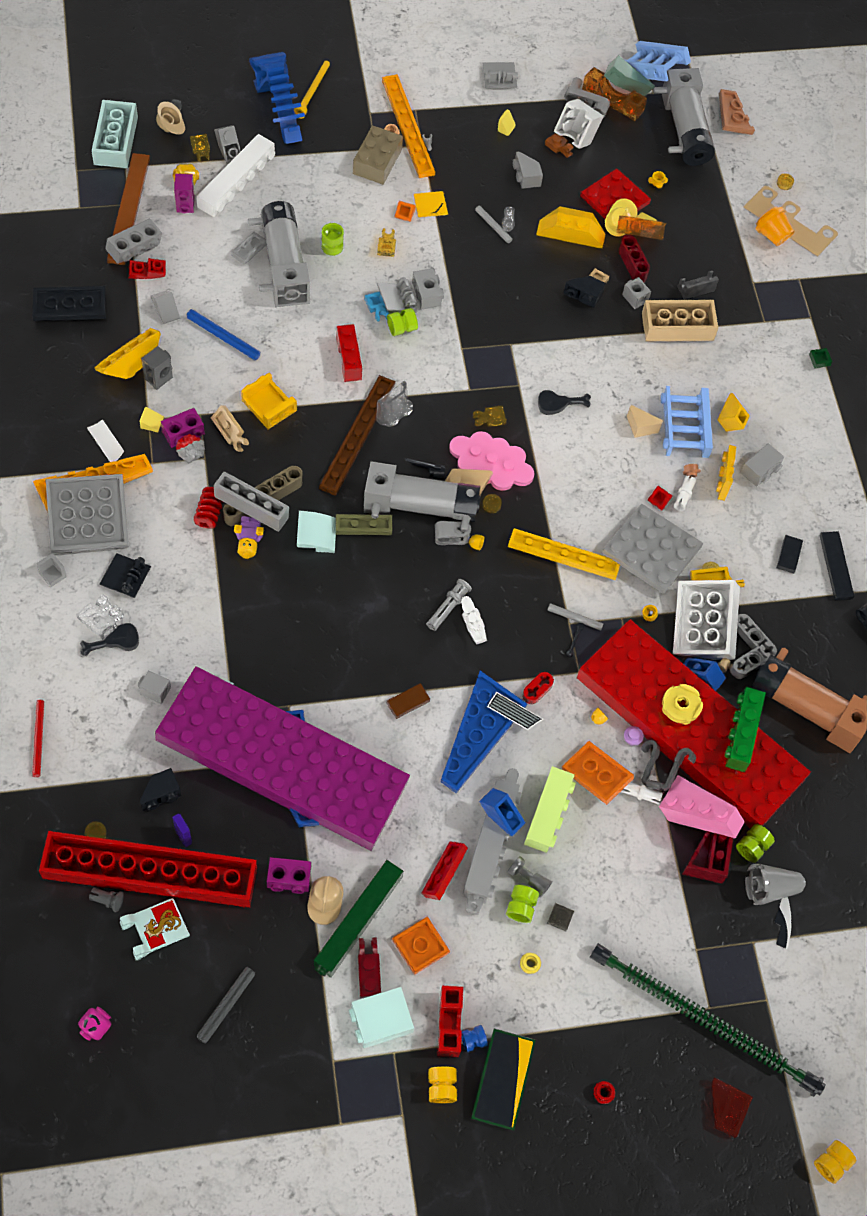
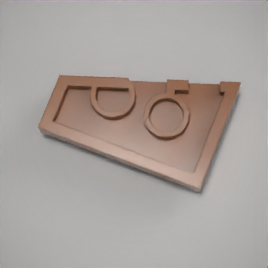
M721 89L719 92L722 130L753 135L755 129L753 126H750L748 122L750 119L748 115L744 114L742 110L743 105L736 91Z

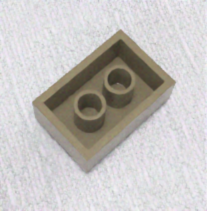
M372 125L353 160V174L384 185L402 151L403 136Z

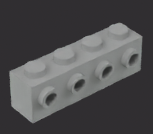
M223 472L214 484L215 498L278 532L289 518V506L226 472Z

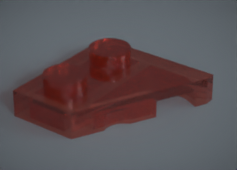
M714 1077L711 1083L715 1128L736 1138L753 1097Z

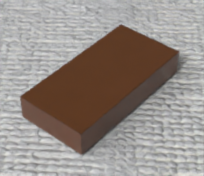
M420 683L387 700L386 704L395 718L398 719L430 702V697Z

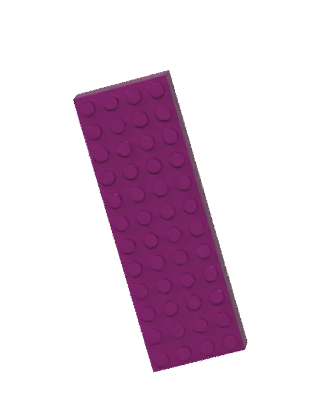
M197 666L193 669L155 731V740L288 809L291 808L301 815L319 822V825L370 851L373 850L410 778V775Z

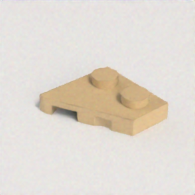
M452 469L445 481L481 486L479 494L481 495L493 472L491 470Z

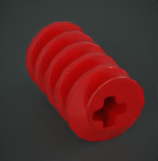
M214 487L203 488L194 515V523L207 529H214L216 527L215 522L218 521L217 516L220 515L219 510L222 508L221 503H223V501L214 497Z

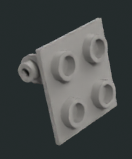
M483 62L485 88H517L516 79L518 78V73L515 72L514 62Z
M402 277L399 279L398 284L377 283L387 311L401 312L404 309L412 308L415 313L418 312L416 309L417 300L414 298L412 288L409 287L408 279Z

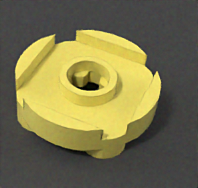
M680 684L679 686H672L666 691L662 700V711L672 721L688 725L700 715L703 702H701L700 694L695 688L686 684ZM684 700L687 707H680L677 701L681 702Z

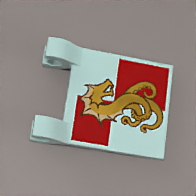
M173 898L135 914L120 917L122 930L135 925L142 940V945L133 948L135 960H139L155 950L190 936Z

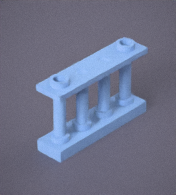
M638 41L635 44L637 53L630 59L625 60L646 79L666 82L668 81L667 70L675 64L688 65L691 62L688 47Z
M666 386L664 393H661V403L664 404L665 423L663 449H666V456H670L673 447L699 449L702 452V458H709L713 449L709 388H701L699 395L681 396L670 395V386ZM671 402L696 403L699 409L697 411L671 410ZM672 417L697 418L700 421V425H672ZM672 432L698 433L701 440H673Z

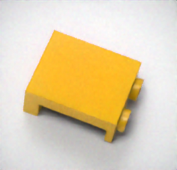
M270 373L260 376L257 381L246 385L241 390L242 402L267 429H270L297 411L296 399L293 396L288 398L273 382Z

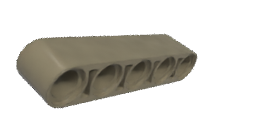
M290 466L254 488L276 500H280L302 486V470L298 466ZM228 504L223 508L224 521L229 526L240 524L242 516L250 517Z

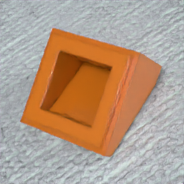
M399 201L394 217L411 222L416 206Z

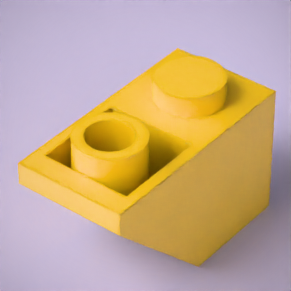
M730 393L717 420L727 432L743 430L750 416L735 395Z

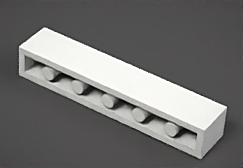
M258 134L196 196L197 208L212 217H215L218 212L220 213L224 206L231 202L234 196L239 191H242L249 181L253 180L255 174L259 170L261 171L269 160L274 158V143Z

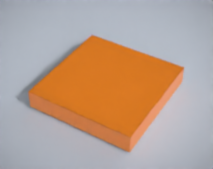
M428 916L392 938L393 943L414 975L450 953V950Z

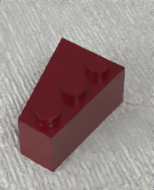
M706 831L682 874L722 884L728 876L733 837Z

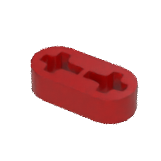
M548 672L538 674L525 687L522 696L523 700L528 704L537 703L552 688L553 676ZM547 679V680H548V683H547V684L544 683V684L540 687L541 681H542V680L544 681V680ZM534 690H537L535 693V697L528 696V693H532Z

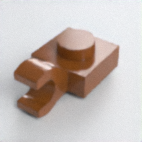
M554 133L545 140V145L556 154L562 152L567 158L573 155L571 152L574 148L573 145L568 143V140L563 136Z

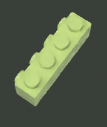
M553 766L551 767L524 845L545 853L548 852L549 847H554L557 839L554 832L555 829L560 830L564 818L560 817L562 811L566 812L570 800L566 798L568 793H573L576 782H573L575 774Z

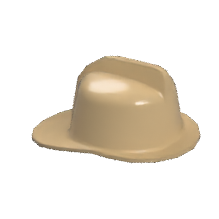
M170 102L160 103L156 116L158 126L168 133L183 134L185 125L180 110Z
M323 876L312 884L308 900V914L315 923L328 925L334 922L340 914L343 886L336 878Z

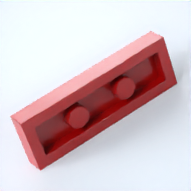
M449 841L421 892L424 897L435 900L441 899L468 849L464 843Z

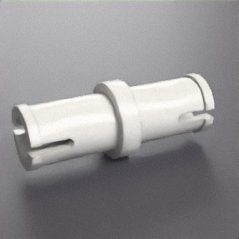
M690 476L684 478L683 485L679 488L677 492L678 497L674 503L676 510H679L680 505V511L685 510L696 482L694 477L691 476L690 481H688Z
M629 783L621 791L622 793L638 797V800L644 799L657 805L660 804L663 794L662 792L648 789L643 784L639 786L633 783Z

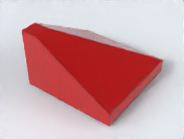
M657 486L648 498V501L660 510H663L673 496L660 486Z

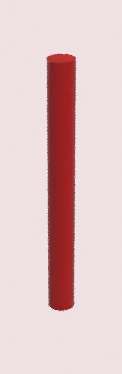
M44 700L36 701L33 777L41 776Z

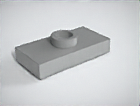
M253 232L231 252V255L245 265L267 245L266 239Z

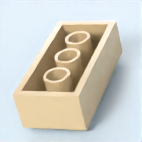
M645 300L642 310L645 341H714L718 331L714 300Z

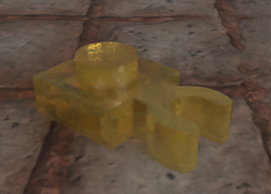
M207 135L190 136L193 154L197 153L198 162H201V156H205L207 161L210 160V146Z
M385 228L382 229V238L379 237L377 255L394 257L396 247L394 229H392L391 234H386Z
M503 406L487 407L484 412H473V418H480L475 420V426H481L486 422L488 427L506 424Z

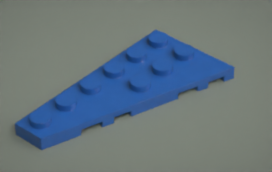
M482 671L479 672L441 778V783L456 794L514 723L487 707L496 692L524 708L527 707V703Z

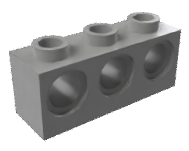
M149 218L107 238L105 249L117 264L123 261L127 262L133 256L141 255L146 250L157 247L160 244L162 232Z

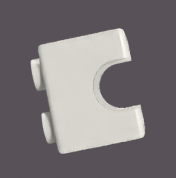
M579 99L569 101L563 109L554 132L559 136L565 135L572 138L574 146L579 149L591 144L604 115Z

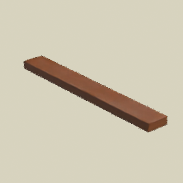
M132 154L113 235L135 225L150 155ZM108 253L107 262L117 264ZM123 261V262H121V263H119V264H120V265H125L126 262Z

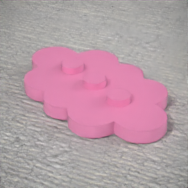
M481 431L474 433L470 438L457 436L450 442V453L458 459V469L491 470L493 475L487 484L491 483L497 490H508L513 484L527 486L533 481L534 470L525 463L526 454L524 450L517 446H509L508 442L502 438L493 439L488 433Z

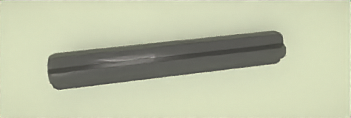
M246 967L199 1031L197 1038L201 1042H208L255 976V972L252 969Z

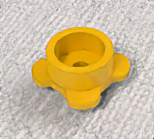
M656 171L648 179V182L656 186V188H662L663 184L668 182V178L663 172Z

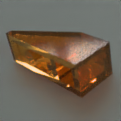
M619 215L616 233L663 240L666 223Z

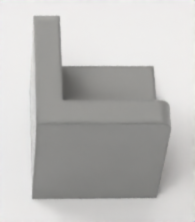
M53 553L37 562L39 574L50 587L67 577L64 566Z

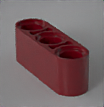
M625 235L621 240L619 254L632 279L635 280L639 277L644 283L647 280L650 265L636 238L632 235Z

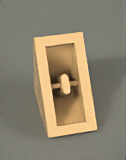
M633 405L629 408L627 419L635 438L659 433L663 420Z

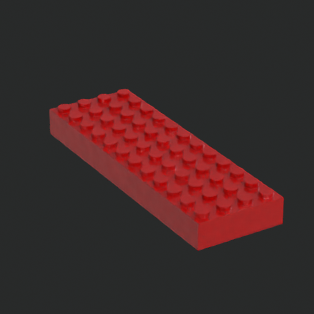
M631 619L579 669L577 679L631 726L640 728L644 737L647 740L655 741L660 746V751L673 762H675L676 755L681 749H691L696 755L695 763L688 760L689 755H687L679 767L706 791L735 806L745 821L744 824L750 829L755 824L764 826L811 773L809 769L759 727L751 762L746 771L742 772L725 767L727 761L725 752L727 746H730L731 743L729 734L731 728H734L735 725L733 716L737 709ZM686 684L695 688L700 694L699 697L701 702H703L702 711L697 719L688 725L672 721L662 711L663 697L672 686ZM684 700L681 702L677 701L680 707H687Z

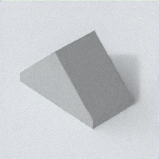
M166 290L151 295V299L163 324L180 319L172 292Z

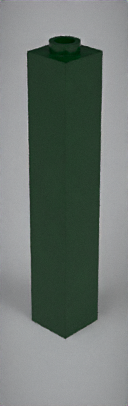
M389 860L384 862L314 959L315 970L324 977L328 975L330 978L334 975L403 878L404 871Z

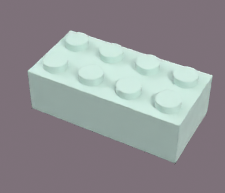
M102 100L92 147L94 165L128 168L138 119L136 103Z

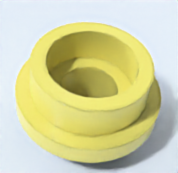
M526 953L520 960V967L525 973L534 974L539 971L541 960L534 953ZM532 961L534 966L529 967L526 962Z

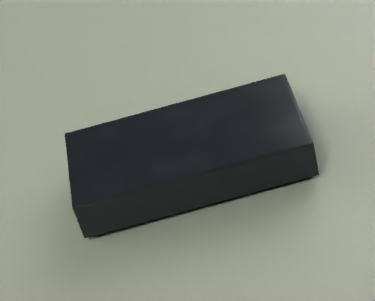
M785 535L777 569L795 573L803 540Z

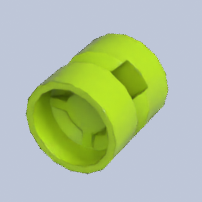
M328 223L322 228L321 249L330 256L340 254L343 250L344 230L337 223Z
M412 308L404 309L401 313L394 312L387 315L388 327L393 336L404 334L405 330L412 332L418 329L417 317Z
M755 824L747 832V836H744L737 843L736 848L746 860L756 863L763 856L764 851H767L773 845L775 839L765 827Z
M515 885L511 894L512 901L508 904L506 915L515 921L530 923L535 911L533 907L536 906L539 892L528 886Z

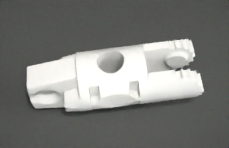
M467 596L462 597L461 605L464 612L462 616L468 632L476 644L487 641L485 626L480 617L479 610L474 607L471 598Z

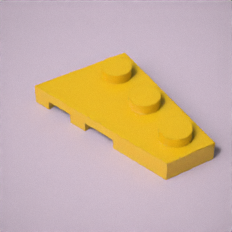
M729 445L727 452L723 451L721 462H724V465L720 467L719 471L721 481H718L716 492H719L718 500L725 501L733 483L732 475L734 473L733 466L736 446Z

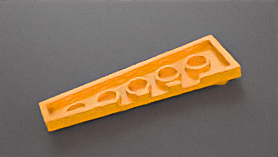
M142 454L116 462L105 463L97 468L92 466L76 473L75 471L67 472L68 475L57 477L55 475L35 480L33 483L48 513L46 479L123 474L124 484L152 473L153 469L146 455Z

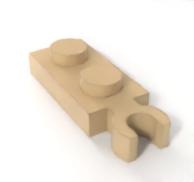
M221 405L212 415L211 419L228 444L233 445L236 451L243 452L241 443L249 445L248 440L242 438L244 431L228 408Z

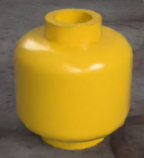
M179 164L173 170L174 182L175 174H193L194 185L199 180V171L192 164Z

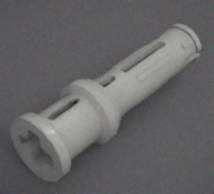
M458 579L457 585L452 591L447 593V599L426 623L430 629L436 631L456 605L461 604L462 597L472 590L466 581Z

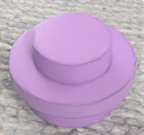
M636 726L628 727L624 732L625 741L632 746L639 745L644 738L642 730Z

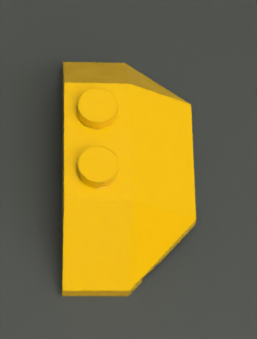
M561 206L539 221L536 234L601 249L605 239V232L593 213Z
M149 328L146 332L138 335L94 367L95 370L106 375L125 379L133 377L137 371L143 368L141 358L158 346L161 335L160 331Z

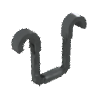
M648 740L642 745L641 750L644 753L648 752L651 747H653L641 781L643 785L649 788L666 791L671 788L684 757L689 755L688 760L694 764L696 755L689 748L681 749L676 755L674 765L665 784L648 780L661 750L655 741Z

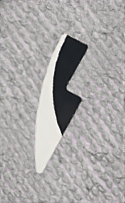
M788 897L782 898L774 921L781 926L776 945L785 949L788 948L791 934V911Z

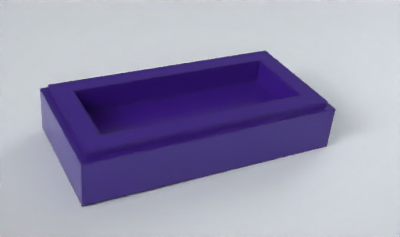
M178 813L172 817L177 835L186 848L192 844L190 829L181 814Z

